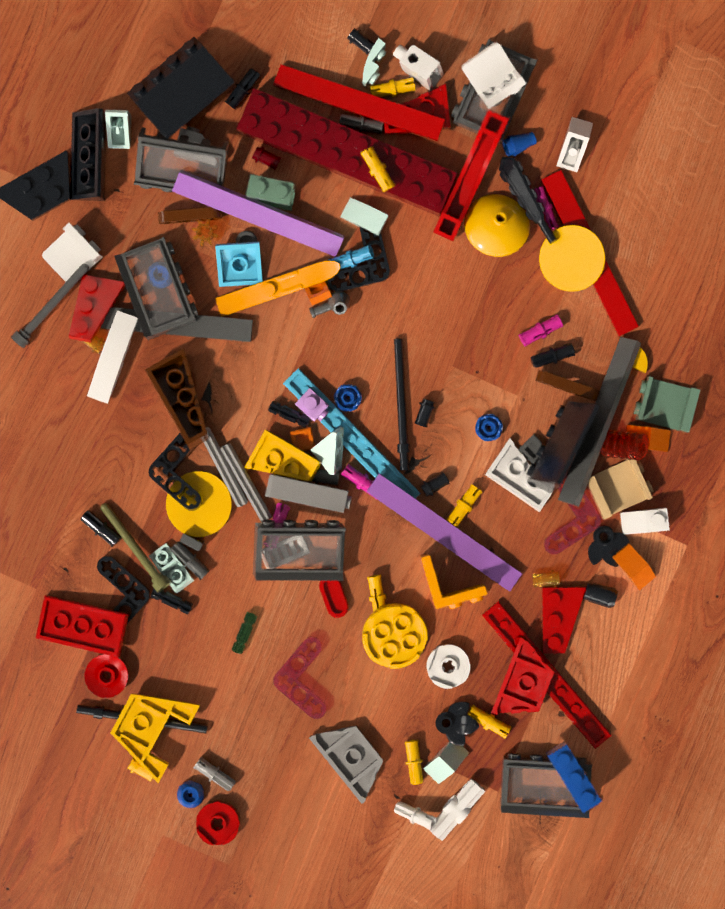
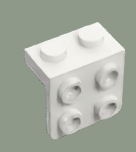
M494 42L462 65L465 75L489 109L500 105L503 99L517 93L526 84L498 42Z
M70 223L63 228L65 232L42 253L45 261L65 282L81 264H87L90 270L103 258L98 253L101 249L94 241L88 242L83 237L86 233L77 224L73 226Z

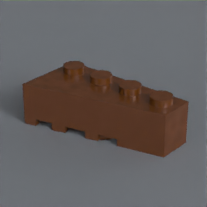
M183 348L148 367L145 371L189 450L209 440Z

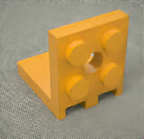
M429 553L420 556L436 609L446 606L453 609L463 606V601L470 600L471 603L484 600L483 596L487 595V591L483 583L441 595Z

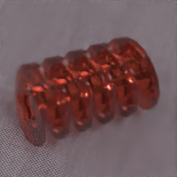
M608 430L600 452L608 458L639 461L648 452L649 439L644 433Z

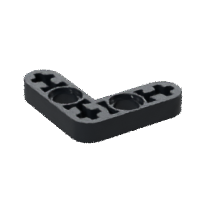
M360 227L363 246L378 245L381 248V254L367 260V265L339 271L334 277L338 276L339 279H345L346 276L344 274L349 273V280L352 285L347 286V282H343L341 287L337 288L336 285L331 284L334 281L333 277L328 280V286L332 291H347L387 280L390 269L381 232L379 236L373 233L374 238L379 237V241L374 240L366 243V239L370 240L369 233L364 232V228ZM384 258V262H380L382 269H386V272L383 273L382 278H379L378 275H374V272L377 271L376 263L371 265L370 261H378ZM354 272H363L365 280L362 283L354 282L352 279Z
M179 433L151 464L148 473L150 478L188 511H195L202 504L201 496L174 472L195 447L189 450L187 444H185L183 448L186 451L183 453L178 446H175L177 443L180 446L184 443V439ZM172 450H176L180 454L179 459L175 462H171L167 458L168 453ZM155 468H157V469L164 468V469L162 470L163 474H164L166 477H169V478L166 480V482H165L164 485H163L162 483H163L165 480H164L161 476L158 475V476L154 477V476H155V472H154V469H155ZM172 481H179L181 483V489L178 492L169 490V485ZM186 488L189 489L186 491L188 496L191 498L196 496L195 500L197 503L195 505H187L188 501L182 495Z
M112 556L102 557L97 563V569L102 576L125 595L114 611L119 612L121 606L128 605L132 610L131 615L128 617V624L150 599V590ZM111 561V567L115 571L119 567L121 571L112 579L110 575L114 573L110 570L104 571L102 562ZM121 574H126L130 578L128 586L123 587L119 585L118 577ZM134 582H136L138 585L134 588L138 591L142 589L145 591V600H136L137 594L133 590L129 594L126 590L131 588Z

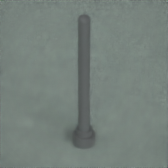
M85 263L81 264L24 329L21 328L19 331L16 330L11 338L22 348L27 346L30 342L31 333L89 270V266Z

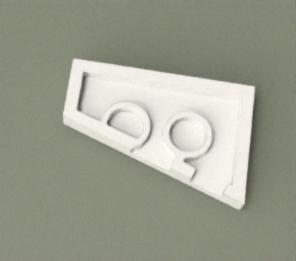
M509 438L485 475L540 512L552 493H548L527 482L529 476L526 473L530 465L524 455L516 448L511 438Z

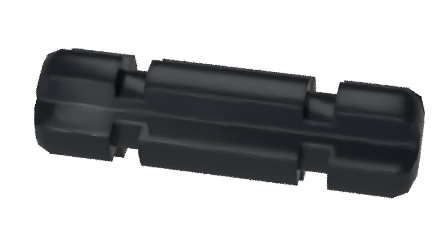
M272 401L269 406V412L275 415L279 414L280 417L293 423L297 422L302 427H307L310 422V418L307 415L299 414L300 412L285 405L281 406L276 401Z
M153 589L151 593L153 599H160L162 603L176 610L180 609L185 614L190 613L193 607L192 603L186 600L182 601V598L169 592L165 593L163 592L164 590L157 593Z

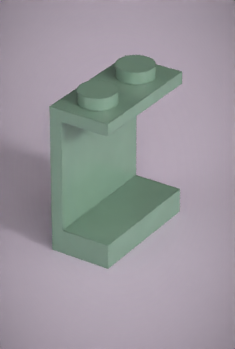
M250 174L246 197L277 209L292 212L296 194L294 183Z
M650 376L646 377V380H642L639 388V393H642L641 400L636 402L633 414H636V420L685 433L690 432L700 389L679 386L653 379L654 377Z

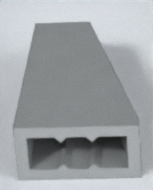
M273 474L269 475L265 494L266 497L344 513V509H349L352 496H348V491Z

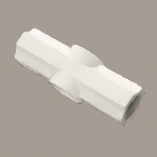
M470 778L457 795H453L443 806V811L437 816L435 827L433 830H430L432 834L443 841L457 823L460 824L468 816L471 807L484 794L485 790L481 785Z

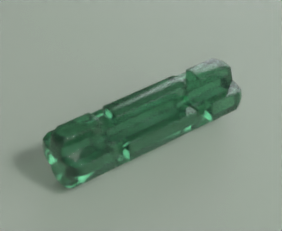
M252 612L246 613L244 623L242 622L236 637L237 641L232 646L233 652L237 654L243 653L244 644L247 643L253 629L252 625L256 622V614Z

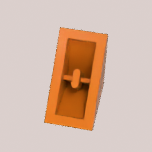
M627 425L624 447L668 452L671 430Z
M629 543L612 556L639 591L656 577L649 564Z

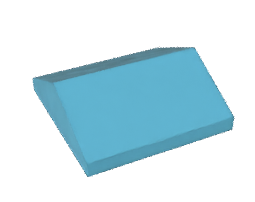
M259 242L215 244L219 287L255 285L263 282Z

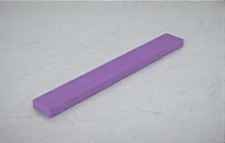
M183 170L179 171L172 192L336 257L344 239L342 234L246 197Z
M379 473L366 492L509 592L522 575L518 570Z

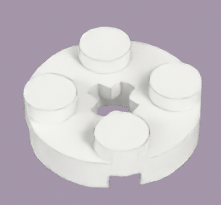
M446 644L436 647L430 653L426 668L428 676L434 684L441 688L450 689L466 681L470 673V662L463 649L456 645ZM448 660L452 661V665L455 666L454 670L450 669L448 672H445V667L442 664L447 663Z

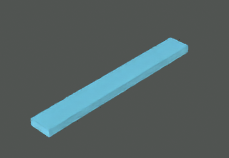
M299 368L283 383L298 399L310 388L329 405L327 408L329 413L321 423L331 433L338 427H344L343 446L375 478L379 473L415 499L421 494Z

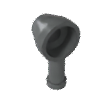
M344 291L331 293L332 297L328 298L327 303L309 308L312 317L315 318L317 315L330 310L338 315L344 314L350 306L349 295Z

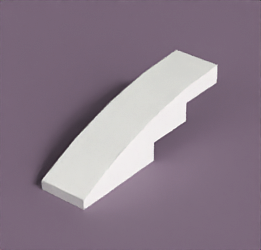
M117 310L87 397L109 403L123 367V361L130 346L131 337L138 322L137 317Z

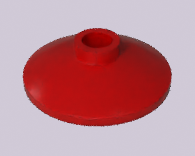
M105 654L98 655L88 663L85 669L84 679L86 686L94 695L101 698L117 696L127 685L128 669L119 657ZM105 671L111 673L110 679L104 678Z

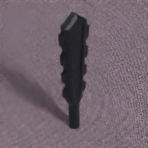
M502 157L499 166L500 177L509 184L510 192L512 195L517 196V202L521 208H525V214L528 219L533 220V222L539 225L549 244L556 242L557 238L546 221L545 207L543 203L538 201L536 190L531 188V180L523 173L524 167L522 163L517 161L516 158Z

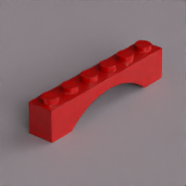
M490 109L487 111L433 233L451 241L455 240L510 118Z

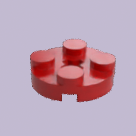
M220 800L204 805L196 819L197 833L209 845L228 844L236 837L240 825V819L235 808L229 803ZM214 818H221L223 820L222 828L213 827Z

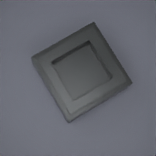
M533 434L518 450L530 463L535 464L539 458L536 453L543 443Z
M183 533L180 542L197 551H200L204 545L202 541L186 533Z

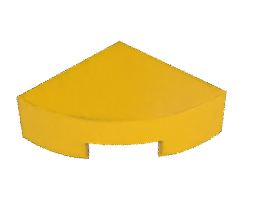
M640 347L632 368L646 373L648 360L645 352Z

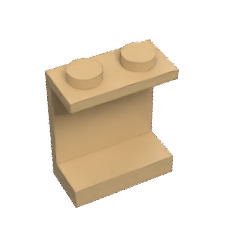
M630 458L590 476L587 487L602 519L605 520L617 512L652 498L651 493L654 491L649 480L645 481L643 478L644 468L640 460L636 461L635 458Z

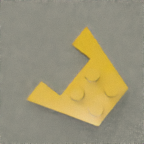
M131 693L110 733L159 783L169 762L150 753L170 715L190 725L200 704Z

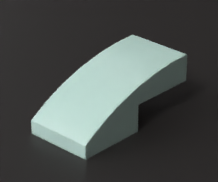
M353 198L349 199L340 218L378 236L389 217L387 214Z

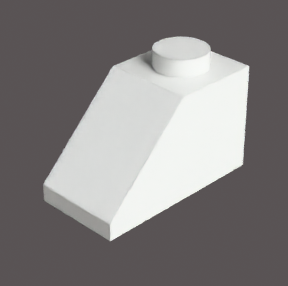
M575 117L571 118L556 166L574 172L578 171L590 138L593 123Z
M667 508L620 513L623 534L670 530Z

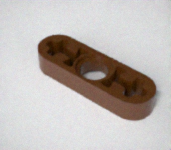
M212 207L158 212L159 224L222 219V211Z
M541 370L538 371L535 381L592 401H596L599 392L597 389Z

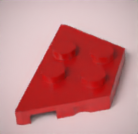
M522 635L491 714L493 715L508 712L515 714L523 711L528 713L539 712L555 669Z

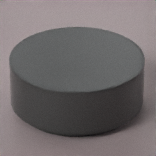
M243 231L236 237V243L258 242L255 234L250 231Z

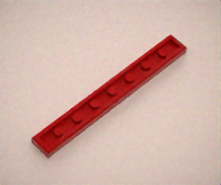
M280 64L273 83L275 87L435 141H439L445 124V119Z
M560 170L541 179L563 226L576 225L591 230L562 171ZM605 259L604 270L599 279L593 284V287L619 337L639 326Z
M499 601L482 614L513 653L522 635L555 669ZM555 669L547 693L594 749H596L612 735Z

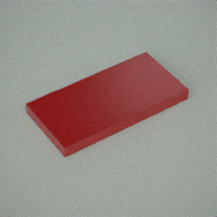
M44 595L36 639L120 657L129 614Z

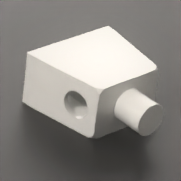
M400 44L393 53V56L400 60L399 63L402 70L429 91L433 90L444 75L440 62L415 45L407 49Z

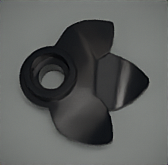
M599 526L593 533L594 541L588 547L589 560L592 565H595L603 559L607 564L618 567L612 556L628 543L630 544V542L623 533L614 532L608 526ZM603 532L607 534V539L604 541L600 539V534Z
M456 702L450 706L447 712L439 714L436 718V728L439 732L446 734L449 742L454 745H465V735L471 734L479 728L477 721L467 715L470 708V703ZM444 719L450 720L449 727L443 726L442 722Z

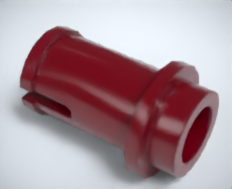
M257 147L252 157L253 160H256L255 163L260 162L276 170L281 157L263 150L264 147Z

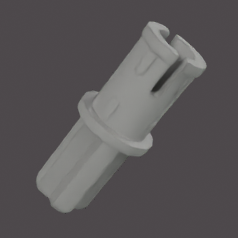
M202 756L194 766V769L208 777L210 782L211 780L226 791H230L235 785L234 779L219 770V766L216 768L203 759Z

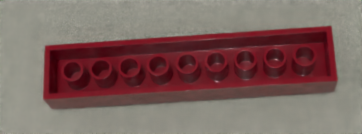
M255 88L252 90L237 126L238 133L436 216H440L457 175L454 171ZM370 147L374 148L380 161L385 163V169L393 183H395V186L386 192L382 191L375 176H371V170L361 155L363 151H368Z

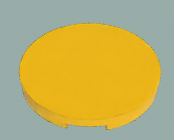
M576 225L564 226L553 231L557 241L549 244L548 240L545 239L539 254L540 268L544 277L550 284L564 291H580L593 285L599 279L605 267V251L599 237L591 230Z
M196 471L181 476L186 483L199 493L202 504L199 509L188 511L167 494L166 511L171 523L180 532L193 537L209 536L220 530L228 521L232 510V498L227 486L220 478L208 472ZM175 481L169 490L178 492L181 489V483ZM186 488L182 495L187 499V505H195L197 503L195 500L196 496L192 498L188 496L186 491L189 489Z
M399 603L387 604L376 609L367 618L362 630V643L367 655L372 661L390 669L403 668L414 663L420 657L428 641L427 626L421 615L412 607Z

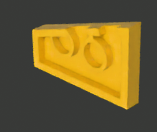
M264 430L244 468L312 481L322 462L272 432Z

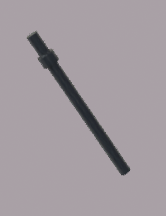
M394 339L399 433L397 453H400V470H409L408 453H410V444H408L403 339Z
M79 704L76 713L92 715L93 718L102 719L103 717L118 719L122 712L104 709V706L99 705L91 707ZM168 719L164 727L206 734L208 725L192 722L189 725L183 721Z

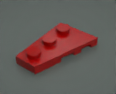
M446 84L401 104L445 119L443 129L451 128ZM384 124L385 135L411 133Z
M88 275L82 277L69 339L92 342L105 321L104 319L109 310L113 308L117 297L125 288L124 282Z
M542 587L543 654L566 652L586 587Z

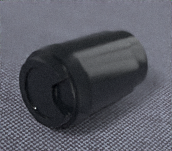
M588 582L583 599L606 608H611L615 605L618 591L613 587Z

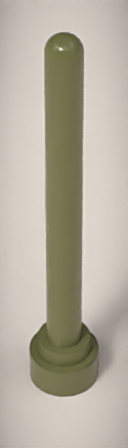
M103 503L101 510L152 577V586L157 593L169 586L171 581L167 575L157 571L107 503Z

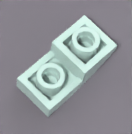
M379 38L366 60L362 81L364 87H367L369 83L373 85L380 76L378 73L379 66L374 62H380L386 54L384 50L386 43Z
M167 543L149 555L159 572L167 575L170 579V586L174 592L179 593L195 581L179 558L171 551Z

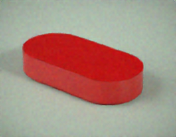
M320 581L319 589L328 613L335 618L343 617L347 613L349 605L341 582Z

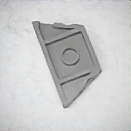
M356 725L311 735L309 739L361 804H363L383 763V758Z

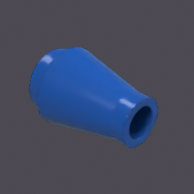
M533 132L510 135L502 140L506 155H512L513 157L537 144Z

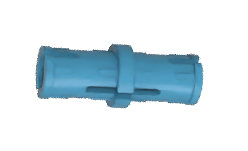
M370 245L354 251L348 250L345 254L331 258L329 261L338 262L341 266L340 270L350 266L353 268L358 263L373 259L374 251Z

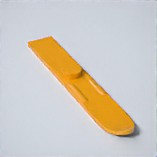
M323 261L217 297L215 300L220 315L224 317L325 282L333 278L339 272L341 266L335 261Z

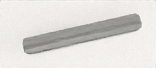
M206 427L209 440L205 441L204 444L236 506L241 507L247 504L248 501L211 429Z
M228 443L222 446L220 449L260 521L271 519L272 515L232 445Z

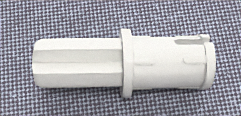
M397 802L394 808L395 813L409 819L410 823H417L429 830H433L437 823V817L421 811L419 807L414 808L403 802Z

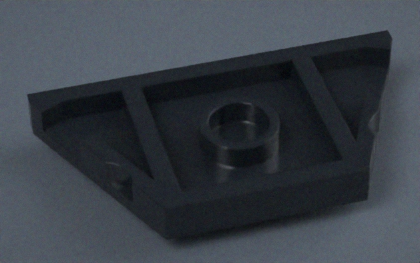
M62 152L0 187V199L32 221L68 202L71 193L68 152Z

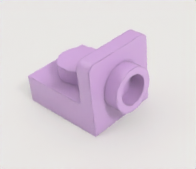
M310 388L295 403L314 422L317 419L321 422L329 413L327 410L329 405Z

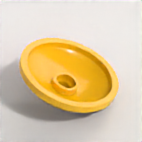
M491 194L477 199L469 207L464 220V228L468 240L477 250L489 256L503 257L517 252L525 244L530 231V222L525 214L526 211L520 207L517 201L505 195ZM501 217L503 221L500 222L496 218Z

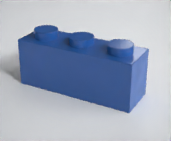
M565 741L546 752L583 813L602 802Z

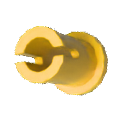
M133 757L127 769L131 770L130 773L135 772L151 781L153 777Z

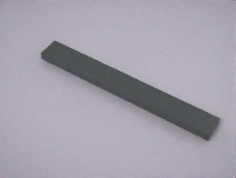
M111 308L100 329L111 328L117 310L137 317L135 310ZM146 310L152 328L185 316V314ZM196 315L197 322L165 334L251 342L253 320ZM139 321L134 332H143Z
M623 337L619 339L595 402L600 407L573 459L558 498L561 502L577 507L581 503L641 343L637 340Z

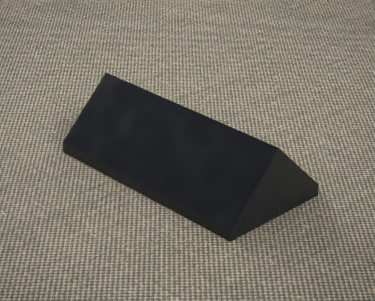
M97 108L73 112L70 200L105 201V111Z

